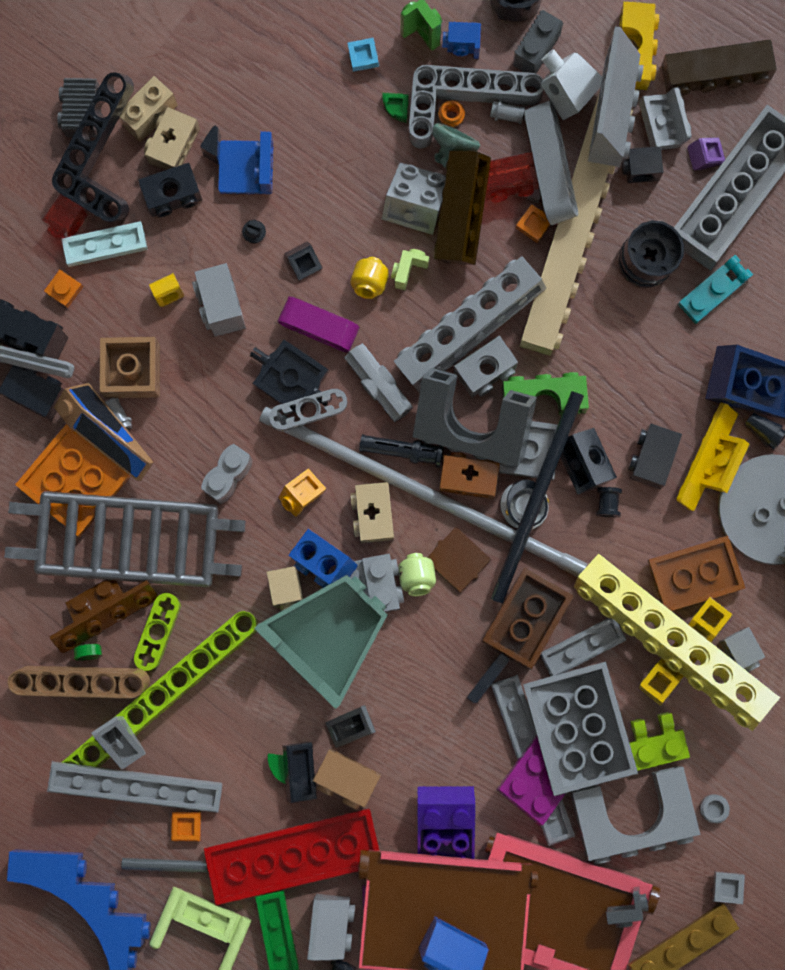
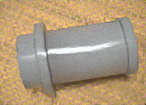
M499 99V102L493 101L490 117L495 118V121L502 119L521 124L525 107L502 103V100Z
M112 398L105 402L106 405L129 431L132 428V419L125 414L119 399Z

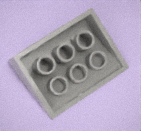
M615 26L605 58L588 162L620 167L623 158L628 159L631 142L626 141L627 132L632 133L635 116H630L631 108L637 106L639 91L635 90L636 81H641L644 65H639L640 53L621 27Z
M606 662L523 684L554 796L638 774Z

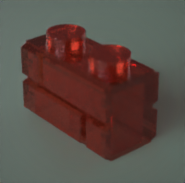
M532 152L491 160L486 201L502 202L508 196L515 194L525 197L532 195L534 190L539 189Z

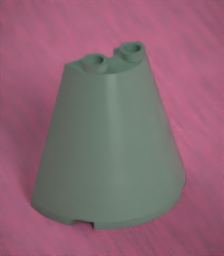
M348 575L342 577L261 622L254 628L335 709L340 706L387 617V614L384 612L387 607L376 596L370 599L363 592L367 587L356 576L352 579Z

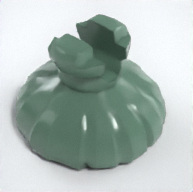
M436 123L433 126V137L441 147L439 153L434 155L435 161L442 164L445 168L449 158V151H478L480 148L479 141L457 129L440 123Z

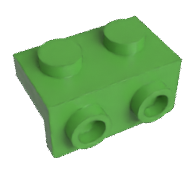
M425 0L412 1L401 12V35L403 38H406L417 30L432 51L440 46L442 18L436 9L431 10Z

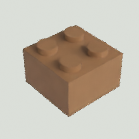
M156 337L100 338V393L105 398H160V343Z
M329 749L313 781L318 783L316 789L329 796H332L335 792L344 797L343 803L358 809L359 805L365 808L381 774L333 749Z

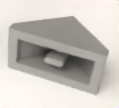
M123 716L114 717L92 732L94 738L121 769H124L146 754Z

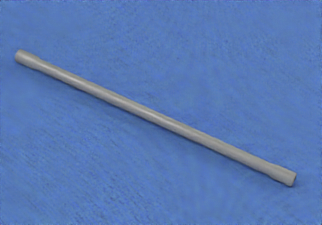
M265 407L259 421L274 428L269 420V414L272 409ZM278 412V417L274 418L275 422L279 421L281 425H285L288 417ZM304 426L280 431L298 438L510 543L513 541L517 530ZM529 537L524 549L576 577L587 566V563Z

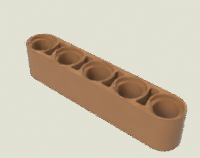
M24 666L10 674L7 684L12 693L24 696L136 698L148 689L150 678L147 672L138 668ZM20 674L28 678V687L21 684ZM48 675H52L56 679L55 688L47 683ZM75 675L83 679V688L77 687L74 683ZM103 676L111 680V689H107L102 685L101 680ZM130 677L138 679L140 683L139 690L133 689L129 685Z

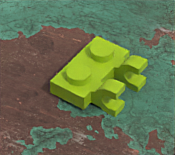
M672 713L657 714L662 734L647 737L644 720L640 718L630 721L635 741H631L629 744L637 771L690 758L684 731L682 729L674 730Z

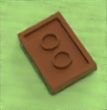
M729 536L647 560L661 604L670 611L707 601L709 597L713 599L746 589Z

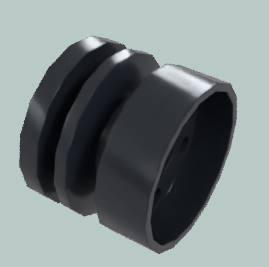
M651 220L641 223L631 232L618 252V266L623 277L629 283L641 288H652L660 285L679 267L684 257V243L681 235L673 226L663 221ZM643 256H644V257L650 256L652 260H650V259L645 260V259L643 258Z

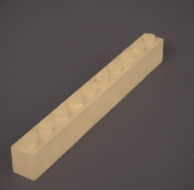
M598 98L572 177L578 216L560 222L557 225L541 276L547 289L534 298L520 343V347L551 356L553 348L559 350L563 334L558 332L561 323L567 324L571 309L566 306L569 298H575L579 283L574 282L577 273H583L587 258L582 257L585 248L590 249L595 234L590 232L592 223L598 224L602 208L598 207L600 198H606L610 184L605 181L608 173L613 175L616 167L588 162Z

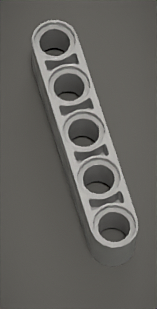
M549 100L525 110L524 114L545 214L549 223L555 225L577 217L578 207L558 115L554 105Z

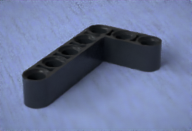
M111 72L104 77L52 177V185L57 192L108 222L125 219L129 213L128 203L122 197L88 176L134 90L132 79L128 75ZM120 78L123 82V88L117 93L114 89V82ZM107 102L110 106V113L104 117L101 113V108ZM93 126L97 130V137L94 141L89 138V130ZM80 150L85 157L81 165L76 160V155ZM67 174L72 179V184L69 188L64 184V177ZM89 188L95 193V198L92 202L86 197ZM112 202L118 207L116 216H112L109 212V206Z

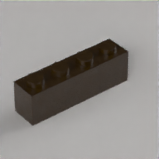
M771 39L665 54L661 65L666 94L673 88H679L681 96L697 90L711 92L718 87L725 86L733 89L752 82L755 85L765 84L772 79L777 70Z
M449 151V158L446 163L445 186L442 190V207L438 217V234L434 245V259L449 264L476 265L491 157L478 151Z

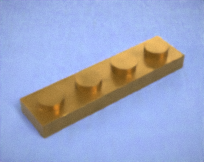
M720 903L627 965L630 970H678L737 931L739 927L725 904Z

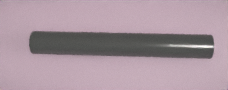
M122 859V870L203 873L208 871L206 861Z

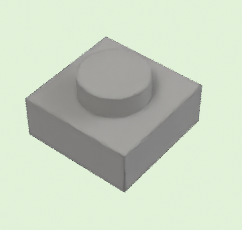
M714 871L712 900L714 902L743 904L745 875Z

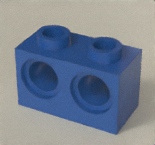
M307 529L288 555L296 562L294 566L305 576L309 572L316 576L314 582L322 588L346 575L350 577L358 567L350 557L310 529ZM316 551L314 557L307 560L309 554ZM336 565L335 571L328 575V570Z

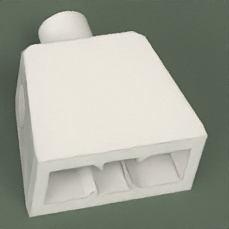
M553 49L541 59L550 70L549 74L541 81V86L563 120L578 113L601 86L602 76L578 53H572L561 59Z

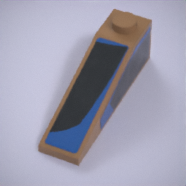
M86 383L65 388L54 408L67 425L136 481H142L154 462L93 387Z

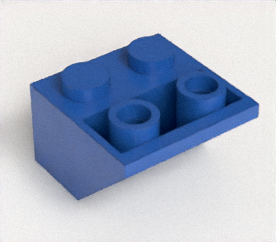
M434 917L419 946L422 961L425 962L424 966L429 970H482L489 950L486 943L437 917Z

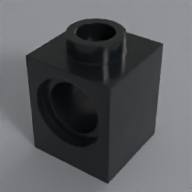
M661 146L630 149L628 159L625 158L621 162L622 174L627 175L628 184L660 181L664 173Z

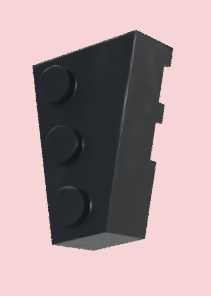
M0 299V343L16 350L59 359L69 338L63 332V327L53 321L41 319L30 311L17 310L13 304Z

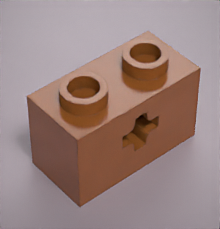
M451 452L450 456L444 455L439 492L494 499L499 463L489 459H467L466 454ZM467 469H472L473 474L477 475L472 478V481L466 480V475L462 474L466 473Z

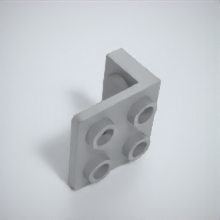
M400 163L386 195L382 220L433 235L443 200L442 190L445 186L446 176L417 168L413 165Z

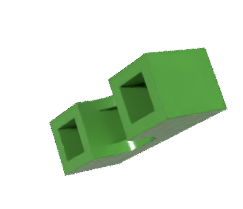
M577 372L564 373L560 378H551L550 374L535 376V379L524 380L523 376L509 377L508 381H504L502 385L503 398L510 390L534 397L540 395L553 397L557 402L559 415H562L571 391L584 395L577 414L586 413L589 409L586 376H579Z

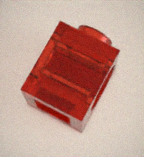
M60 194L42 220L48 227L46 231L54 238L60 240L62 237L74 236L88 215L83 207Z

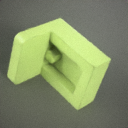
M417 249L403 250L400 263H394L391 278L395 279V288L406 290L412 265L427 269L429 256H426L423 251Z

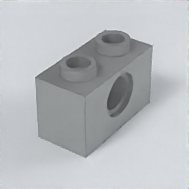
M498 336L456 364L453 372L457 375V378L471 398L477 394L482 397L494 388L492 386L493 383L499 379L504 382L509 377H512L516 373L514 369L517 368L518 361L502 338ZM483 364H490L494 367L495 371L490 375H485L480 371L479 367Z

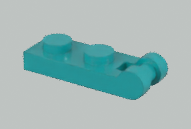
M736 254L678 303V306L695 325L754 275L749 269L745 270L739 263L741 260ZM730 270L737 276L733 282L726 275Z

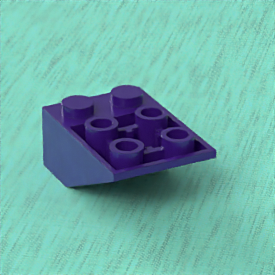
M417 786L418 854L475 859L474 786Z

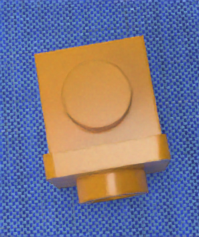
M307 469L285 485L278 498L281 500L282 506L297 517L307 505L325 492L326 487Z

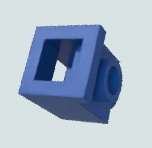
M449 22L448 31H443L442 48H448L447 53H453L456 56L474 54L473 59H479L481 23Z

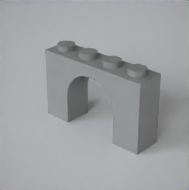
M676 766L651 772L659 801V813L652 827L638 835L622 834L612 826L608 819L600 786L595 785L571 791L570 795L586 859L588 861L593 860L594 864H601L611 861L610 856L621 854L622 858L638 855V849L649 847V851H656L666 848L665 843L676 841L677 845L693 842V836L700 835L684 767Z

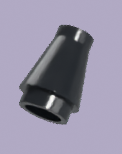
M755 412L744 425L751 430L766 448L770 447L775 450L785 438L784 426L761 417Z

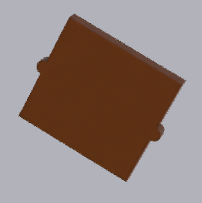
M457 527L443 541L439 540L438 546L427 557L433 561L434 569L460 593L473 579L479 577L478 573L491 560Z

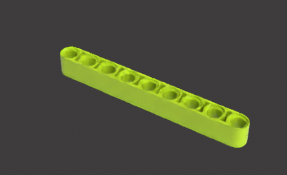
M246 611L236 613L116 716H123L135 736L249 640L257 632L254 629L258 625L256 617ZM243 617H249L252 621V627L247 632H241L238 629V621ZM222 635H227L230 638V646L228 649L221 651L217 648V639ZM201 653H205L209 658V663L204 669H199L195 665V659ZM178 672H184L187 676V683L179 688L174 684V676ZM157 690H162L166 698L165 702L160 706H156L152 701V696ZM136 708L142 710L144 714L143 721L138 725L134 724L131 720V713ZM92 736L61 763L100 767L111 756ZM91 746H96L100 751V756L95 762L88 758L87 752Z

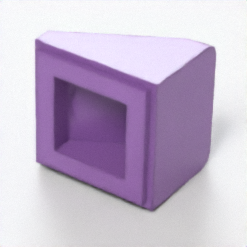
M699 138L687 147L694 170L722 165L725 161L719 138Z

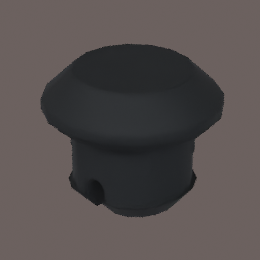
M250 220L243 226L242 234L246 241L255 244L264 239L266 228L262 222Z

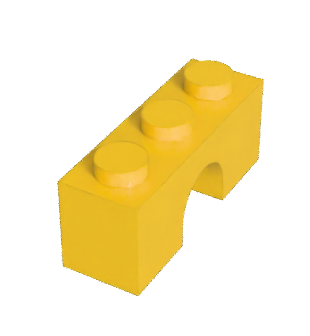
M623 2L620 11L619 27H621L629 39L637 44L638 52L640 53L639 65H644L641 81H636L635 89L647 90L650 81H655L656 65L652 64V56L657 54L658 39L653 38L654 30H658L659 14H655V4Z

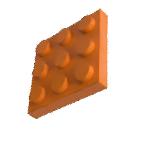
M66 424L15 485L36 503L40 504V495L44 491L114 497L131 476ZM51 503L50 514L66 526L68 504ZM79 505L76 531L78 537H81L93 523L96 506Z

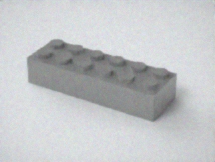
M768 104L674 227L681 235L684 243V252L710 271L785 173V116Z

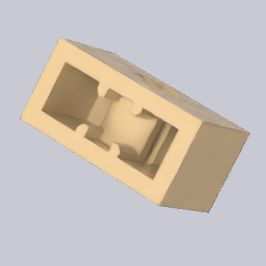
M153 76L128 101L119 120L122 126L141 142L155 128L160 114L164 115L167 107L175 109L178 105L174 94Z
M167 107L164 115L160 114L155 126L157 130L153 138L150 137L147 140L144 148L148 162L164 170L184 164L200 130L197 119Z
M388 482L355 485L356 493H350L352 510H358V520L353 521L355 537H360L361 543L394 540ZM369 507H374L376 512L380 511V514L375 515V520H370L369 515H364V513L369 512Z
M295 566L267 572L272 602L275 608L283 611L303 600L299 573Z

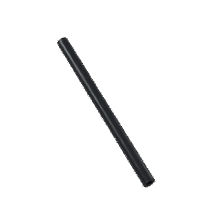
M571 391L490 597L491 600L501 604L505 600L583 401L584 395Z

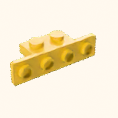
M721 402L714 413L709 429L702 439L699 451L691 463L688 475L679 490L677 501L688 510H695L705 487L728 493L748 449L749 443L745 439L729 436L738 414L726 403Z

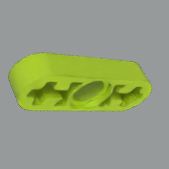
M163 593L156 598L134 655L135 665L139 669L153 671L160 665L181 608L179 599L173 594ZM168 598L172 599L171 604L174 605L173 611L168 610L165 616L166 619H170L169 624L162 620L154 619L156 614L162 617L164 608L160 604L162 601L167 602ZM156 624H161L165 628V635L160 640H154L150 636V629ZM146 640L152 644L161 645L159 651L156 648L152 650L151 656L155 658L154 662L144 666V660L140 658L142 654H147L150 646H144Z

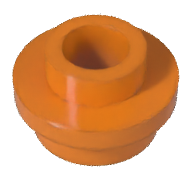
M446 101L440 106L438 117L442 124L456 127L463 122L465 110L457 101ZM450 111L455 112L456 117L449 118L447 113Z

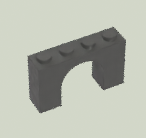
M431 368L422 377L413 437L421 439L426 444L445 446L453 452L462 451L472 454L477 459L493 460L505 467H518L525 457L537 397L510 390L502 400L497 429L487 433L473 432L465 428L457 420L453 411V397L457 375Z

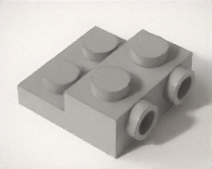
M390 554L354 561L358 567L350 578L352 579L356 576L367 587L363 592L370 599L376 596L387 607L384 610L385 613L400 610L399 603H404L402 587H396L394 576L399 575L397 560H391Z

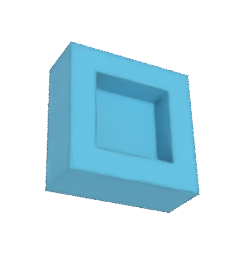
M374 38L348 43L353 72L379 67Z

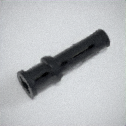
M362 434L359 452L364 451L410 459V462H413V464L422 462L434 464L436 468H440L444 446L425 444L421 440H414L413 443Z

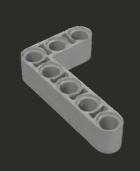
M422 65L415 70L413 75L409 141L414 147L419 149L426 148L431 144L436 99L484 103L499 102V99H501L502 103L510 105L534 106L541 101L544 89L541 86L543 78L538 74L527 72ZM427 78L432 82L428 85H422L419 83V80ZM449 80H454L458 85L449 87L445 83ZM475 82H480L484 84L485 87L482 89H476L472 86V84ZM506 84L511 87V90L502 91L498 86ZM533 86L538 91L536 93H529L525 88ZM424 103L430 108L422 111L417 108V105ZM417 129H425L428 133L425 136H417L414 132Z

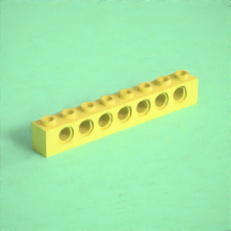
M600 554L578 576L574 588L583 599L590 600L605 617L612 618L619 623L626 634L635 636L640 640L647 651L660 656L672 671L681 673L688 679L689 684L699 691L702 690L718 708L725 709L732 714L735 721L742 727L753 731L780 698ZM600 587H608L612 593H605ZM622 604L631 605L634 611L626 610ZM645 622H652L656 629L648 628ZM667 640L676 641L679 647H672ZM690 657L697 658L701 665L693 664ZM713 675L721 677L724 684L717 683L713 679ZM736 694L743 695L747 702L739 701Z

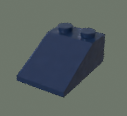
M737 344L717 346L705 399L719 404L721 402L726 403L733 408L785 419V361Z

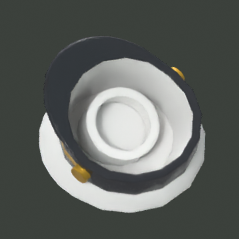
M520 480L508 486L502 495L501 511L507 522L514 528L519 526L535 485L534 481ZM545 495L532 530L540 526L547 518L549 510L547 495Z

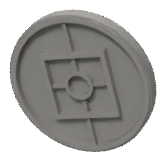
M783 455L758 456L740 465L728 493L720 492L718 501V517L724 535L729 536L731 545L739 553L748 559L762 564H784L779 558V555L785 551V456Z

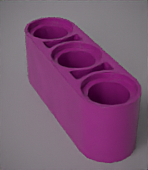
M291 296L287 298L277 321L285 328L346 353H349L360 329L357 324Z

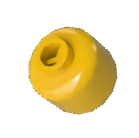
M368 257L357 261L350 280L351 287L358 296L365 299H372L381 295L389 276L388 268L376 257Z

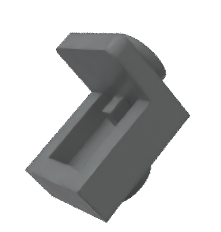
M640 887L633 888L635 904L607 908L608 924H615L616 928L632 926V922L643 921L644 912H648V902L646 894H641Z

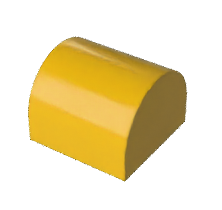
M174 273L149 284L160 307L166 306L184 296Z

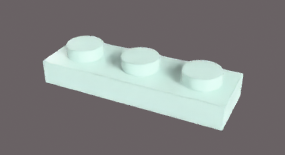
M141 221L62 238L68 267L148 250Z

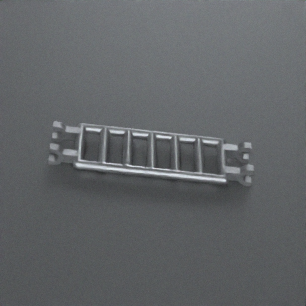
M50 491L41 493L40 504L9 502L8 513L38 516L36 549L5 547L4 558L34 560V572L39 575L142 583L148 580L149 583L194 587H210L213 574L241 576L242 565L214 563L216 531L245 532L246 521L218 519V507L213 504ZM51 503L68 504L62 565L45 564ZM79 505L96 506L90 567L73 566ZM107 507L123 508L118 569L101 568ZM135 509L151 511L146 572L129 570ZM162 512L179 513L174 574L157 573ZM190 514L207 515L202 576L185 575Z

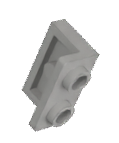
M673 88L663 95L643 96L638 101L650 147L661 146V150L679 148L691 139V126L687 120L684 100L681 97L679 88Z

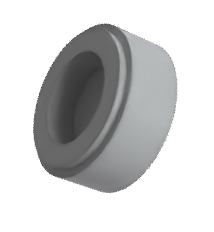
M710 794L702 799L700 813L706 821L721 823L729 815L730 807L724 797Z

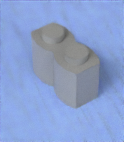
M235 444L227 447L218 460V466L209 471L205 476L201 486L203 492L219 504L226 502L234 493L237 482L243 479L250 471L252 466L251 456Z

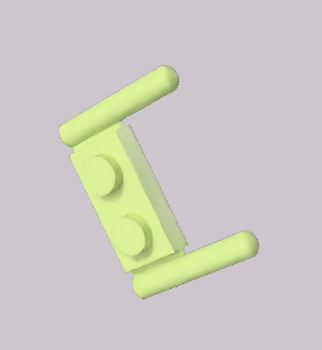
M173 887L149 944L151 948L159 949L170 922L174 919L184 925L230 943L219 970H231L252 920L189 892H185L182 889Z

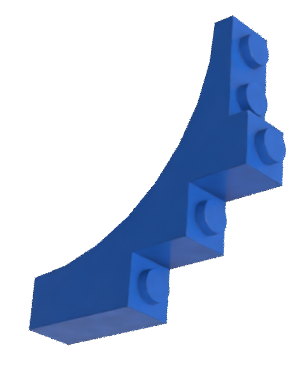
M19 849L9 851L7 881L30 884L51 892L70 904L87 921L98 937L108 959L110 970H132V968H136L137 951L133 950V947H141L145 943V939L149 940L151 923L146 922L147 914L113 912V908L118 906L119 892L114 891L115 883L81 882V877H85L87 870V861L83 860V853Z

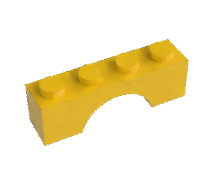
M709 597L688 625L711 643L733 614ZM676 641L672 647H679ZM690 657L691 662L695 664L698 659ZM661 658L642 681L639 689L661 706L684 676L679 672L672 671Z

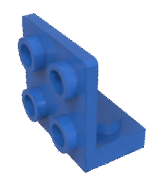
M260 131V141H220L219 193L272 194L274 142L271 132Z

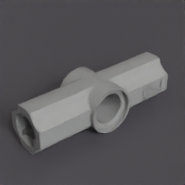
M363 343L353 348L344 357L361 379L360 382L374 401L377 400L384 411L387 412L394 422L402 419L413 409V406L396 386L397 383L390 372L383 365L380 366Z

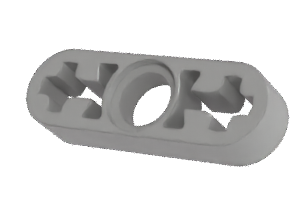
M339 389L323 391L275 406L269 414V420L275 429L286 431L341 414L347 407V397ZM331 395H336L337 398L343 399L339 403L338 409H334L333 405L324 407L326 413L321 414V407L317 399L322 398L323 403L331 401ZM306 402L313 403L317 408L315 415L310 418L304 417L300 412L301 406ZM296 406V413L300 421L295 422L293 416L286 419L285 425H281L279 421L275 422L274 418L278 417L279 411H283L284 414L293 413L290 407Z

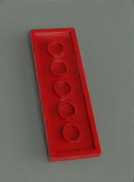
M368 808L204 848L215 904L220 905L359 871L360 851H380L371 810Z

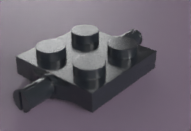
M283 340L276 351L272 352L269 356L257 347L253 349L254 352L250 353V357L262 364L259 375L252 383L253 386L278 403L284 404L322 392L319 390L320 385L328 374L329 369L286 340ZM322 398L317 399L323 406L329 405L328 402L323 403ZM308 402L304 403V404L301 406L300 412L302 411V409L305 407V405H306ZM296 406L290 407L292 412L297 415Z

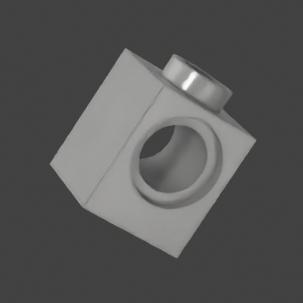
M750 627L743 628L719 641L726 655L747 672L759 667L758 661L765 658Z

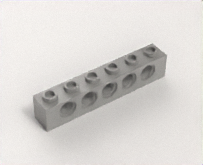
M522 256L517 260L510 261L502 273L497 277L488 279L480 291L475 295L466 297L458 309L444 315L440 323L432 330L429 329L422 333L414 345L404 348L398 354V358L394 360V363L417 391L420 392L422 377L431 368L441 371L449 369L547 289L542 278ZM510 284H517L514 291H505ZM488 302H496L493 308L488 310L484 309V306ZM467 319H474L471 326L463 327V323ZM453 336L449 344L442 345V340L445 337ZM431 353V358L428 361L420 362L424 354Z

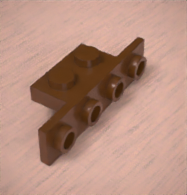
M103 580L65 602L74 623L49 636V638L61 653H66L91 637L100 634L115 623L124 620L134 612L148 606L156 600L158 594L148 580L125 593L119 581Z

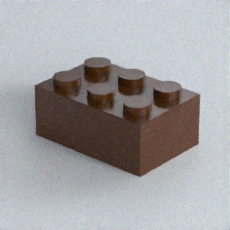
M525 567L481 642L497 652L503 653L509 659L528 670L533 669L574 595Z

